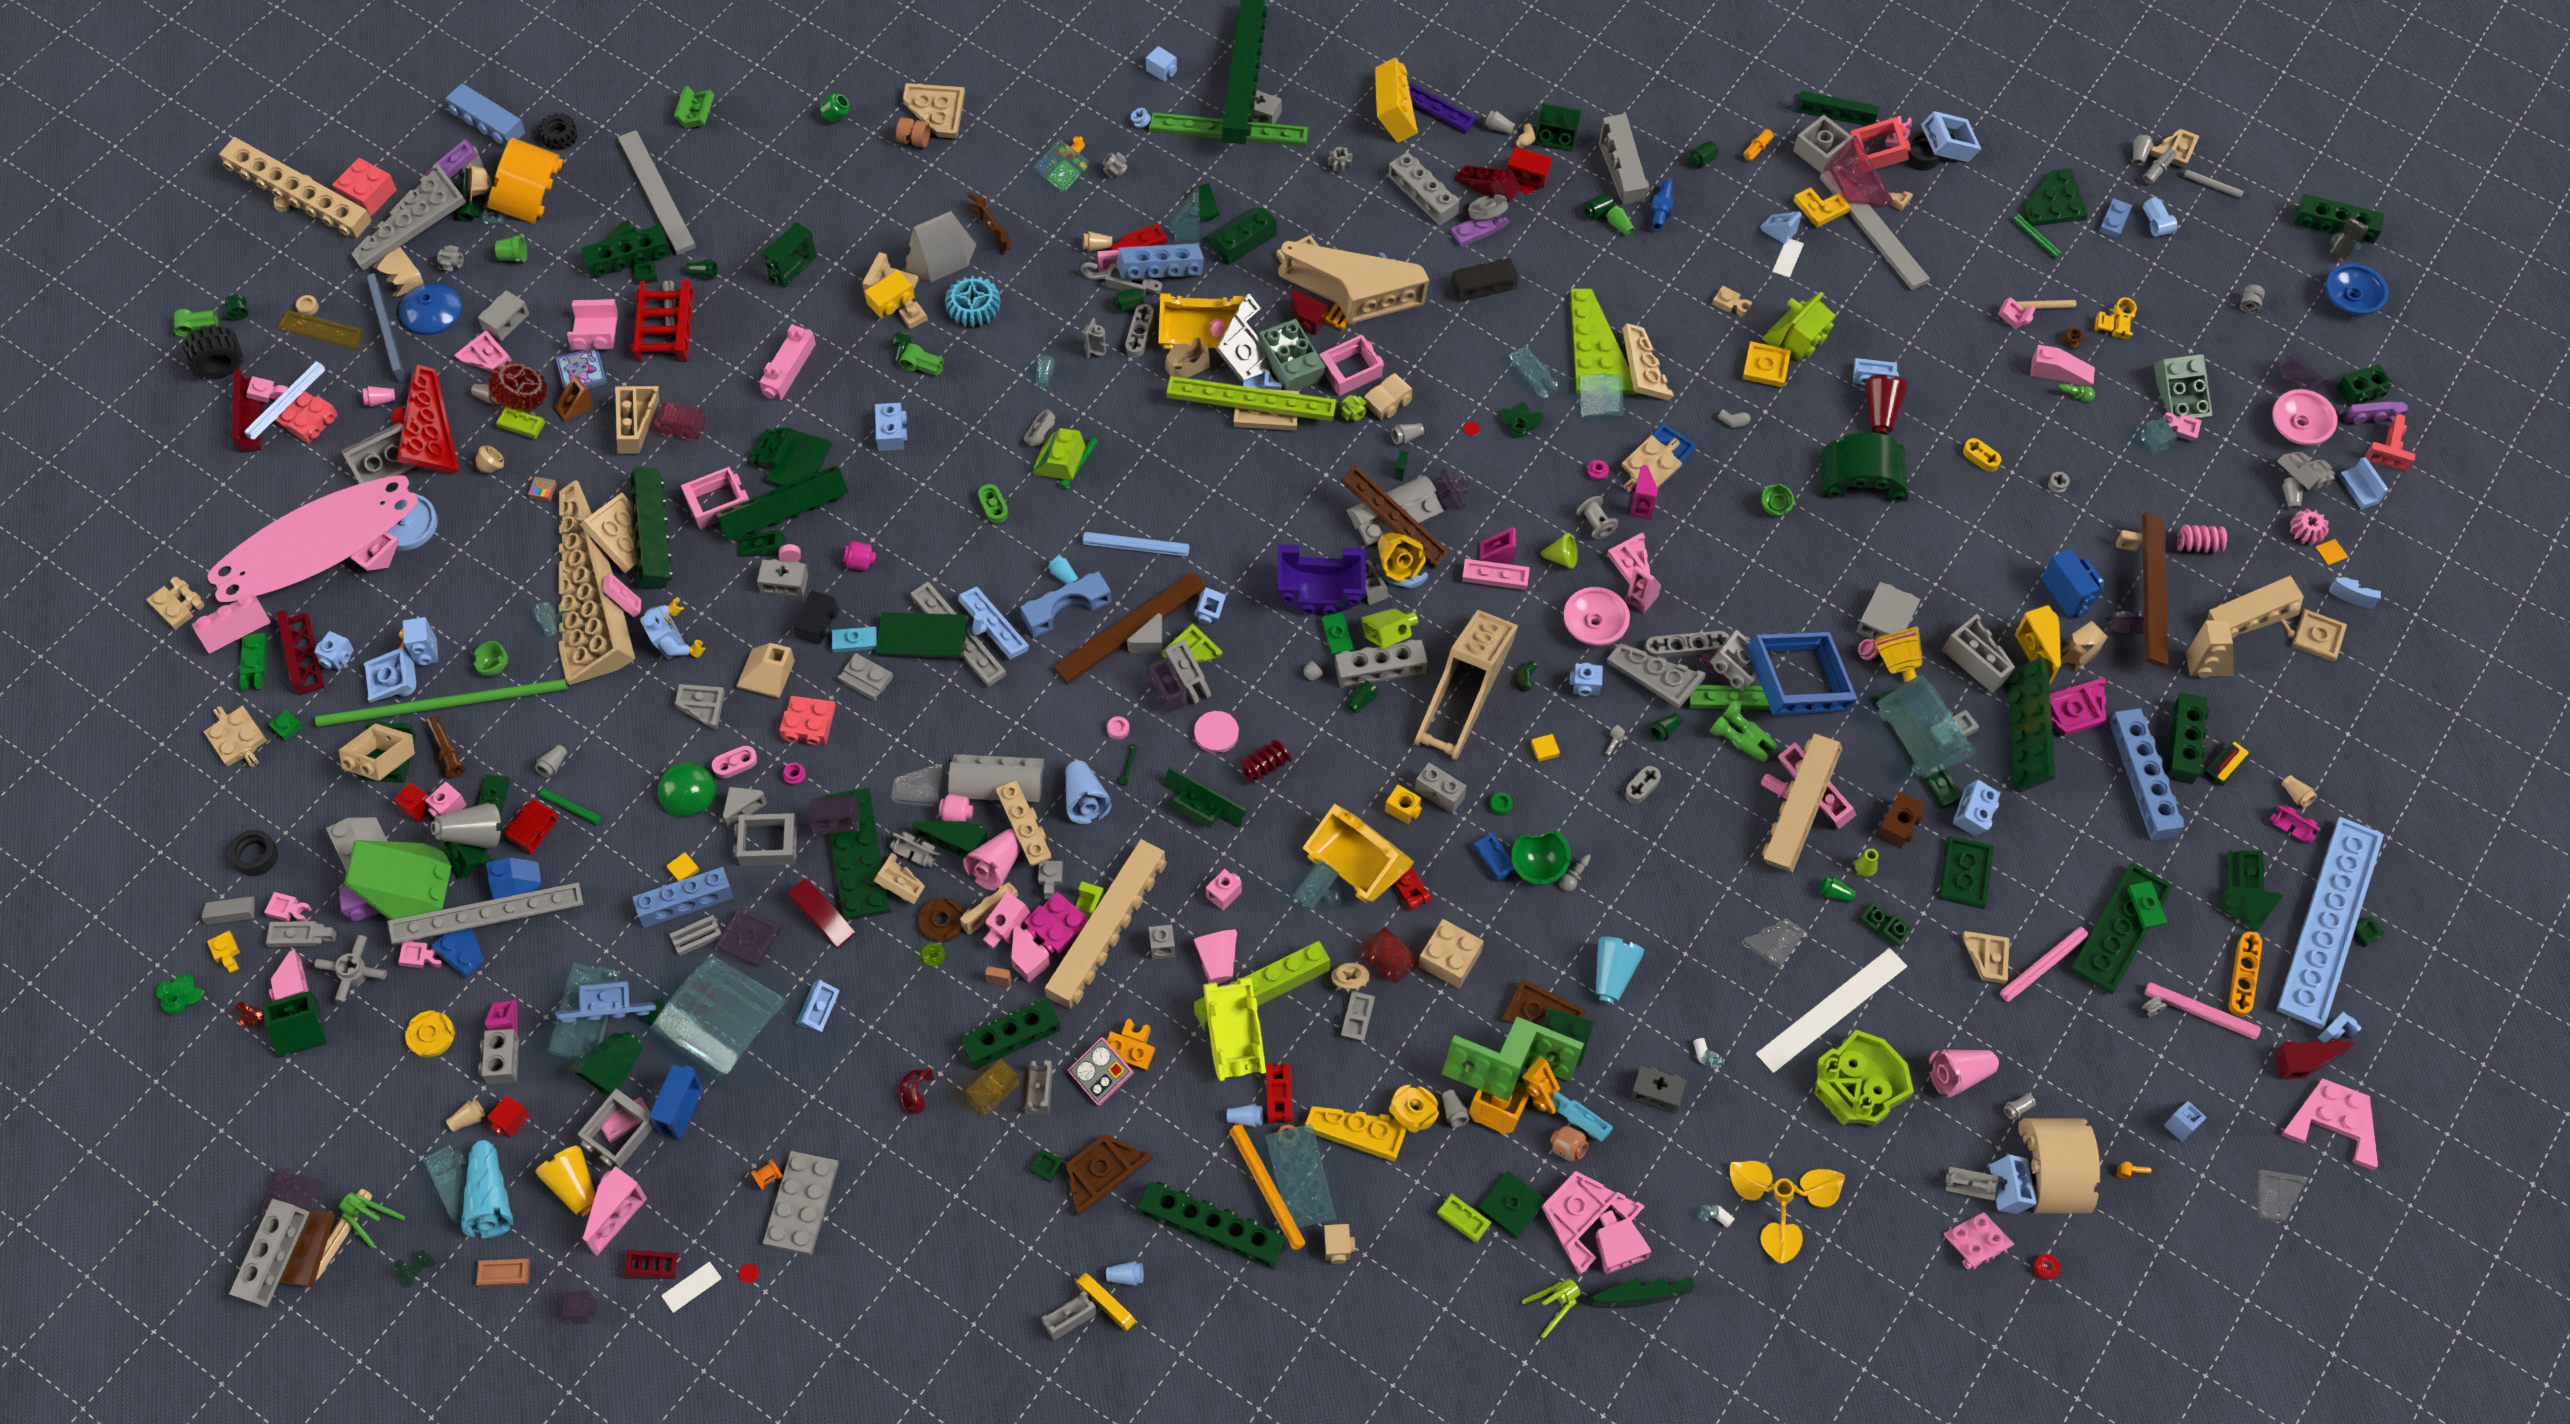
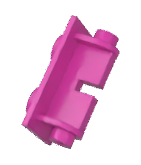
M2279 805L2275 809L2279 814L2274 812L2270 818L2273 825L2288 832L2291 825L2294 826L2295 829L2291 835L2304 843H2312L2316 837L2312 833H2317L2321 830L2317 827V822L2308 817L2304 819L2296 815L2297 811L2287 805L2283 807Z

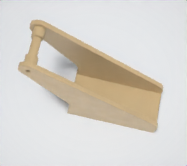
M1286 241L1282 244L1281 252L1285 259L1278 269L1280 277L1330 301L1337 302L1344 312L1343 314L1347 319L1348 325L1424 305L1429 279L1425 270L1418 264L1293 241ZM1292 259L1306 266L1292 264Z
M1480 610L1476 611L1451 648L1444 673L1416 736L1415 745L1419 746L1421 743L1427 746L1431 745L1452 755L1453 760L1456 761L1511 648L1518 625ZM1460 661H1464L1486 670V674L1457 745L1435 739L1432 735L1427 734L1426 731Z

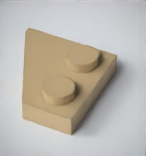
M2180 129L2173 136L2164 139L2159 146H2153L2149 155L2160 158L2168 148H2172L2176 151L2177 155L2171 163L2185 168L2199 136Z
M891 853L874 882L899 895L902 899L915 904L925 886L919 879L913 876L907 867L902 869L895 862L897 856Z

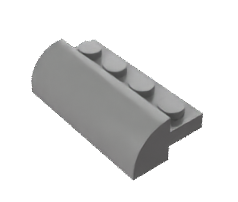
M1421 476L1386 492L1418 523L1444 512L1435 495L1436 488L1426 476ZM1364 503L1347 509L1355 529L1359 530L1367 547L1377 543L1382 535L1390 532L1395 533Z
M954 754L953 761L950 762L948 793L965 796L968 799L1000 800L996 788L1017 781L1027 802H1040L1044 759Z

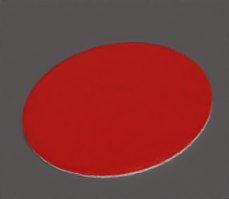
M1522 183L1520 189L1526 194H1531L1536 190V186Z
M1469 421L1464 424L1463 430L1468 435H1476L1480 431V426L1476 422Z
M745 1264L739 1270V1277L745 1283L755 1281L759 1275V1270L754 1264Z

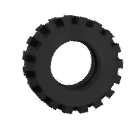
M216 325L204 326L199 330H194L192 334H188L186 336L187 339L183 341L182 348L189 370L199 378L220 379V377L229 376L230 373H233V369L240 368L243 362V354L237 336L230 328H225L221 325L218 327Z

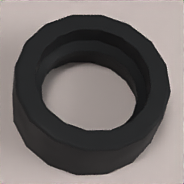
M1921 131L1910 135L1908 141L1911 151H1908L1909 160H1906V162L1911 167L1919 170H1929L1937 166L1941 156H1921L1912 149L1914 146L1922 145L1932 150L1925 132Z
M249 830L241 833L233 840L229 848V857L240 873L247 876H258L273 868L278 858V849L267 833L260 830ZM254 843H264L266 845V853L257 862L243 863L241 861V853L249 845Z

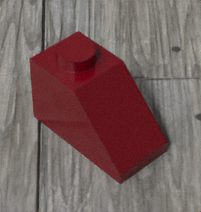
M1292 289L1290 292V305L1295 319L1304 332L1316 335L1325 323V318L1328 315V305Z

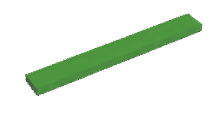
M1151 112L1149 132L1222 139L1223 119ZM1258 122L1249 123L1252 124L1251 136H1247V142L1306 147L1308 127Z

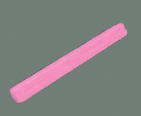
M2083 927L2077 928L2002 989L2000 996L2006 1002L2011 1001L2088 937V932Z
M2151 982L2145 988V995L2151 998L2160 996L2162 998L2161 1002L2252 1039H2257L2260 1034L2261 1028L2174 991Z

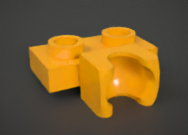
M1127 1019L1122 1035L1110 1031L1107 1042L1128 1065L1147 1071L1156 1050L1155 1047L1146 1044L1151 1028L1148 1025H1144L1140 1032L1134 1033L1132 1019Z

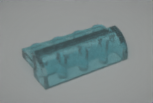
M573 962L559 1011L579 1009L578 985L620 981L621 972L600 966L595 969ZM610 1014L601 1015V1019L586 1020V1017H577L575 1022H562V1019L556 1018L547 1053L569 1059L568 1062L575 1063L603 1042Z

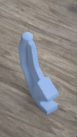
M1382 564L1375 565L1381 578L1391 585L1414 588L1420 586L1428 579V574L1424 572L1421 576L1417 575L1413 578L1409 576L1405 578V581L1399 582L1386 576L1383 572Z

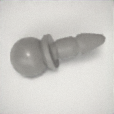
M1590 854L1582 857L1573 868V871L1568 869L1567 874H1564L1559 879V886L1563 891L1571 892L1576 888L1577 881L1581 880V877L1578 875L1588 865Z

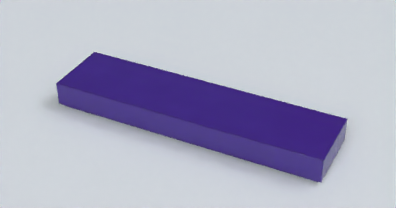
M1411 83L1408 85L1413 108L1465 135L1476 123L1477 118Z

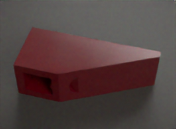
M1465 165L1455 177L1456 181L1484 196H1489V198H1494L1495 194L1503 195L1509 203L1520 191L1515 175L1510 170Z
M2337 1039L2329 1043H2320L2318 1040L2309 1041L2305 1044H2297L2295 1041L2283 1043L2275 1052L2281 1080L2307 1078L2344 1055L2354 1045L2353 1042H2344L2341 1039Z

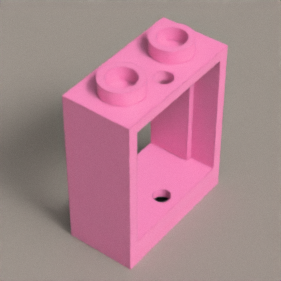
M1363 335L1319 354L1320 359L1325 365L1324 375L1338 396L1382 377L1384 362L1380 356L1376 355L1371 342L1366 341ZM1360 353L1370 368L1345 379L1335 363Z
M730 467L681 485L684 497L699 529L719 522L715 512L749 500L745 489L740 490L739 488L742 484L738 474H733ZM730 484L737 499L703 512L696 497Z

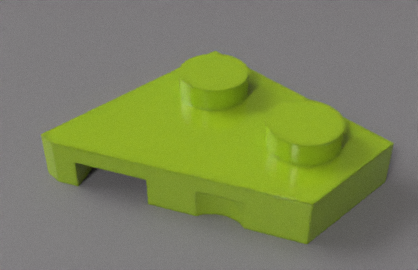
M1191 624L1166 647L1168 648L1185 640L1197 664L1219 658L1223 653L1194 624ZM1163 650L1161 655L1169 662Z

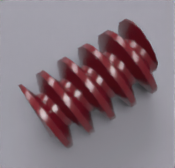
M1274 739L1270 744H1265L1263 749L1259 748L1256 750V753H1250L1248 758H1242L1241 767L1247 780L1254 785L1253 777L1260 781L1262 780L1261 772L1269 776L1268 768L1275 772L1277 771L1276 763L1283 767L1285 766L1283 759L1290 763L1292 758L1285 746Z

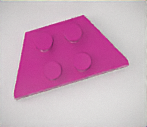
M2097 679L2051 693L2052 728L2062 736H2067L2103 725L2106 721V710L2104 708L2106 704V695H2104L2106 679Z

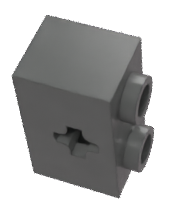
M1641 1065L1630 1099L1676 1114L1687 1080L1674 1073L1666 1074L1660 1072L1653 1066ZM1657 1085L1661 1086V1090L1657 1089Z

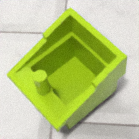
M1823 292L1818 293L1806 302L1802 300L1798 303L1791 298L1787 303L1791 309L1762 339L1770 346L1791 350L1790 356L1800 362L1805 356L1809 358L1813 354L1817 344L1822 345L1828 337L1827 334L1834 326L1832 322L1836 315L1820 302L1824 295Z

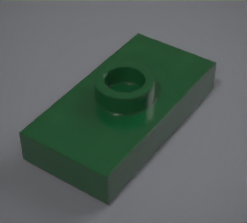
M486 775L478 804H495L499 811L500 819L510 783L509 777Z

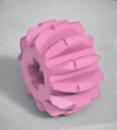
M2308 508L2304 511H2299L2290 522V533L2295 534L2294 540L2300 539L2302 544L2308 542L2311 546L2315 542H2321L2329 530L2327 527L2329 521L2324 520V514H2317V509L2313 512Z

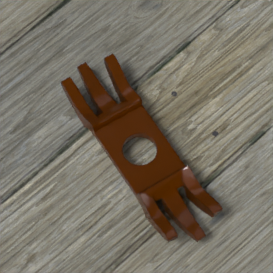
M967 193V196L977 204H969L968 208L978 213L979 220L983 219L994 234V241L1001 245L1002 254L1005 255L1006 249L1010 250V238L1007 229L999 226L986 208L987 203L985 199L978 195Z

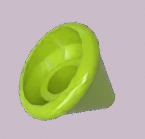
M1565 533L1557 541L1542 550L1540 555L1544 559L1573 569L1577 563L1576 542L1570 533Z

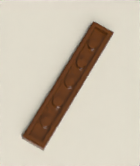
M1354 464L1340 479V482L1396 534L1406 535L1419 541L1423 545V554L1426 561L1434 569L1450 553L1357 465Z

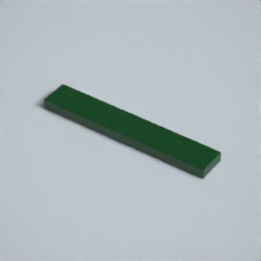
M1893 689L1876 696L1875 701L1940 807L1943 809L1960 802L1962 798L1961 793L1897 690Z

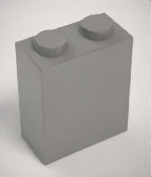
M1880 582L1856 632L1876 641V638L1879 636L1907 629L1921 599L1911 593H1905L1896 589L1890 584Z

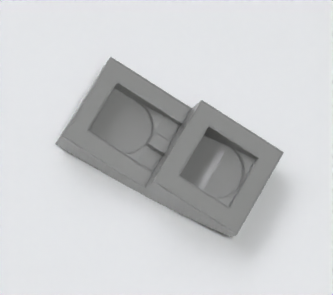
M1352 991L1341 1036L1361 1041L1365 1040L1375 996Z

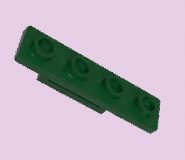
M1173 767L1167 770L1163 785L1178 793L1173 799L1171 807L1208 828L1220 817L1237 827L1243 824L1247 811L1245 807Z

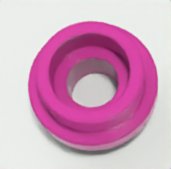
M1595 460L1588 466V474L1593 480H1603L1609 473V467L1604 461Z
M790 763L783 770L784 780L791 785L801 783L806 777L804 767L798 763ZM793 773H798L797 776L791 777Z

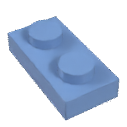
M2113 198L2099 232L2118 239L2132 205Z

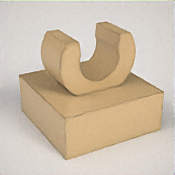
M911 300L904 304V308L899 310V316L909 329L928 320L926 313L917 301L913 303Z

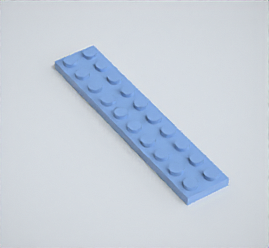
M2342 817L2337 819L2276 1011L2319 1029L2325 1027L2384 834Z

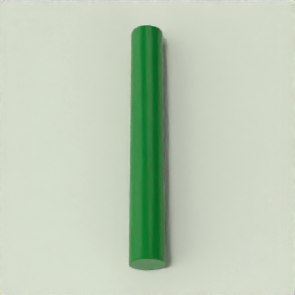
M2017 214L2013 218V221L2056 259L2061 256L2062 252L2022 216Z
M1091 437L1087 443L1074 477L1098 444L1096 438ZM1063 479L1059 484L1060 488L1066 490L1072 480Z
M545 788L539 793L540 797L596 825L600 824L602 820L601 816Z

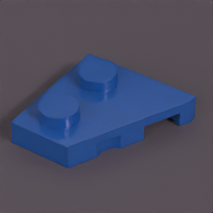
M473 929L445 934L432 945L435 953L465 978H468L484 964V958Z

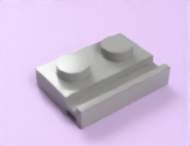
M855 653L843 669L842 674L837 678L842 684L876 701L877 696L883 692L892 680L893 673Z

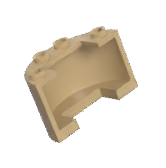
M2024 1118L2019 1122V1134L2023 1136L2024 1144H2028L2029 1150L2033 1153L2031 1169L2032 1173L2036 1174L2037 1181L2033 1186L2037 1204L2033 1206L2034 1213H2092L2098 1200V1192H2094V1188L2097 1186V1183H2100V1163L2096 1138L2092 1127L2085 1125L2087 1124L2085 1118Z

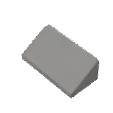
M252 896L207 902L202 913V920L206 925L254 919L255 898Z

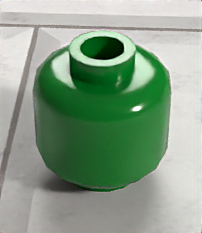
M837 93L827 96L820 104L822 117L831 123L841 121L849 112L847 98Z

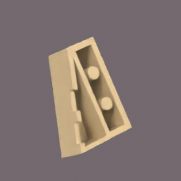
M659 386L615 387L617 454H639L659 403Z
M2228 620L2205 621L2186 652L2190 676H2199L2200 678L2234 676L2233 641Z

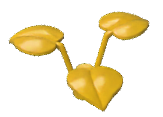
M1746 1161L1731 1162L1730 1164L1732 1184L1742 1198L1757 1201L1762 1198L1764 1191L1768 1193L1774 1191L1775 1199L1781 1203V1224L1770 1223L1761 1233L1763 1249L1780 1264L1792 1260L1799 1252L1803 1241L1802 1232L1797 1225H1786V1204L1793 1200L1794 1192L1803 1197L1808 1195L1809 1202L1815 1207L1827 1208L1838 1200L1845 1180V1175L1837 1171L1827 1169L1812 1170L1804 1174L1800 1180L1803 1192L1797 1188V1185H1793L1786 1178L1779 1179L1775 1184L1771 1185L1772 1173L1770 1168L1764 1163Z

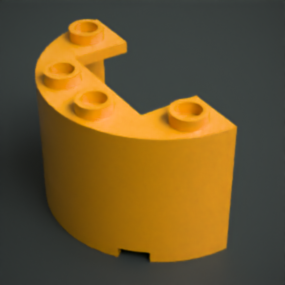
M512 137L499 163L487 207L535 224L538 217L542 218L545 206H542L546 190L550 191L553 184L551 177H554L560 171L563 159H560V155Z

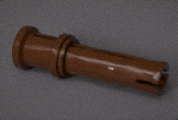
M436 715L435 718L434 716L427 718L425 723L439 750L438 759L446 768V776L448 778L461 776L466 771V767L458 758V750L452 747L440 717Z

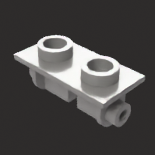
M1093 318L1090 325H1086L1083 332L1085 337L1084 349H1086L1088 359L1091 354L1098 357H1103L1106 354L1105 329L1102 326L1096 325L1095 318Z
M903 831L902 835L893 834L898 837L897 841L893 840L890 845L893 852L909 858L913 851L914 855L911 860L923 867H932L935 861L932 858L934 854L940 856V853L934 851V845L925 841L922 844L915 842V836Z
M1949 1167V1173L1946 1175V1191L1995 1200L1999 1176Z

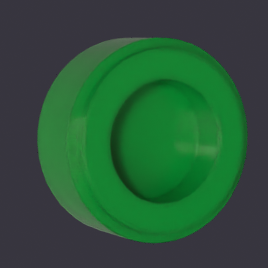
M1498 792L1491 797L1490 809L1494 814L1504 816L1512 810L1513 800L1507 793Z

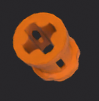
M772 1159L769 1160V1164L758 1171L753 1170L750 1172L761 1191L775 1179L783 1178Z

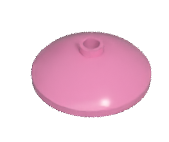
M2302 389L2289 391L2279 397L2273 407L2272 417L2277 430L2285 438L2297 444L2317 445L2323 443L2332 436L2337 427V414L2334 407L2326 398L2313 391Z
M1589 587L1579 590L1569 598L1565 605L1564 622L1566 628L1574 638L1588 645L1604 646L1612 644L1625 634L1629 626L1630 613L1627 604L1618 594L1606 588Z

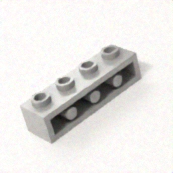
M1406 152L1389 163L1388 177L1439 226L1458 215L1460 202L1458 198L1451 194L1442 182L1433 177L1432 173L1426 170L1417 158Z

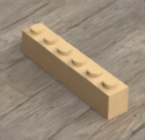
M1817 734L1813 735L1812 740L1808 739L1804 752H1806L1805 757L1799 761L1796 768L1797 777L1795 781H1791L1788 787V799L1781 804L1779 814H1781L1778 823L1775 822L1771 830L1772 839L1770 843H1766L1762 855L1766 864L1793 873L1843 749L1840 742Z

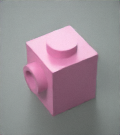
M447 782L442 784L425 800L429 806L427 811L434 819L437 816L462 810L467 805L462 795Z
M1226 869L1206 887V897L1222 911L1242 893L1241 879L1233 872L1230 874Z

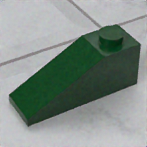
M915 821L913 823L916 836L964 858L968 853L988 842L987 831L977 823L971 824L967 821Z

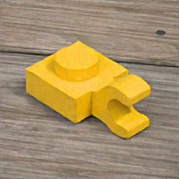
M230 930L207 941L217 963L223 961L229 973L239 969L234 956L239 954L240 951Z

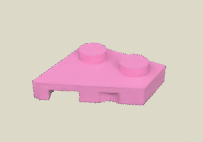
M1643 533L1609 549L1607 553L1629 584L1636 565L1650 574Z

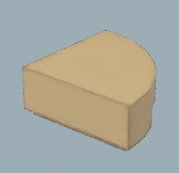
M1903 191V193L1893 192L1886 196L1884 202L1902 211L1912 199L1913 194Z

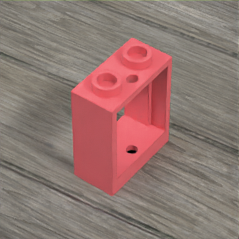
M1897 117L1850 131L1851 136L1854 137L1852 145L1861 173L1909 160L1908 151H1911L1908 139L1904 140L1903 136L1906 135L1904 125H1899ZM1896 133L1899 146L1866 156L1862 142Z

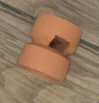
M901 117L896 128L897 143L909 145L912 142L913 146L926 148L930 138V123L920 120L914 122L913 119Z

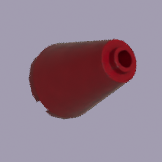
M1886 374L1867 378L1865 389L1871 430L1875 433L1887 435L1892 432L1908 389V382L1898 376H1894V379H1889Z

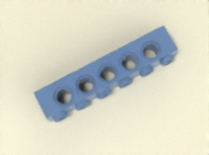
M2141 708L2115 712L2109 724L2151 841L2177 837L2184 828V819L2182 815H2179L2176 807L2177 800L2171 793L2169 778L2164 774L2161 756L2156 752L2155 739L2148 730V720L2146 716H2143Z

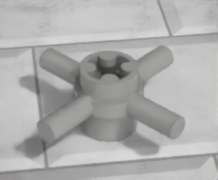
M358 935L352 953L342 955L338 958L337 962L316 959L315 968L336 971L337 976L341 980L334 999L337 1003H344L350 986L361 985L367 977L384 980L387 976L386 970L366 967L364 961L360 958L367 941V937L363 935Z

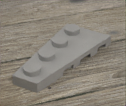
M1621 643L1607 658L1608 664L1677 708L1682 706L1706 676L1705 672L1690 670L1688 666L1667 662V659L1659 656L1655 658L1647 655V652Z

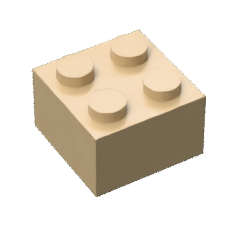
M1442 919L1421 953L1418 967L1460 989L1480 956L1484 941Z

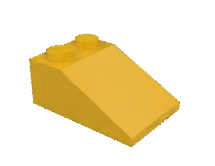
M2047 605L2026 612L2014 635L2030 662L2040 657L2048 660L2049 684L2051 685L2061 666L2060 627L2057 614Z

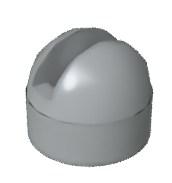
M1310 661L1304 668V675L1309 680H1316L1323 674L1313 661Z

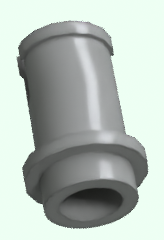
M2026 1093L2014 1102H2007L2004 1107V1113L2009 1119H2018L2021 1116L2020 1114L2035 1107L2036 1101L2031 1094Z

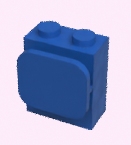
M2071 548L2052 556L2041 578L2069 619L2086 615L2090 611L2092 603L2097 601L2104 588L2103 580L2087 558L2078 559Z

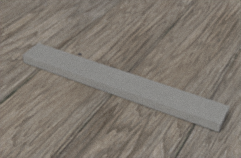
M637 130L619 136L618 140L676 254L679 255L695 249V243Z
M1838 166L1821 173L1820 179L1833 195L1839 193L1850 205V211L1848 212L1909 288L1914 290L1929 283L1930 278Z
M578 882L388 921L391 943L396 945L584 906Z

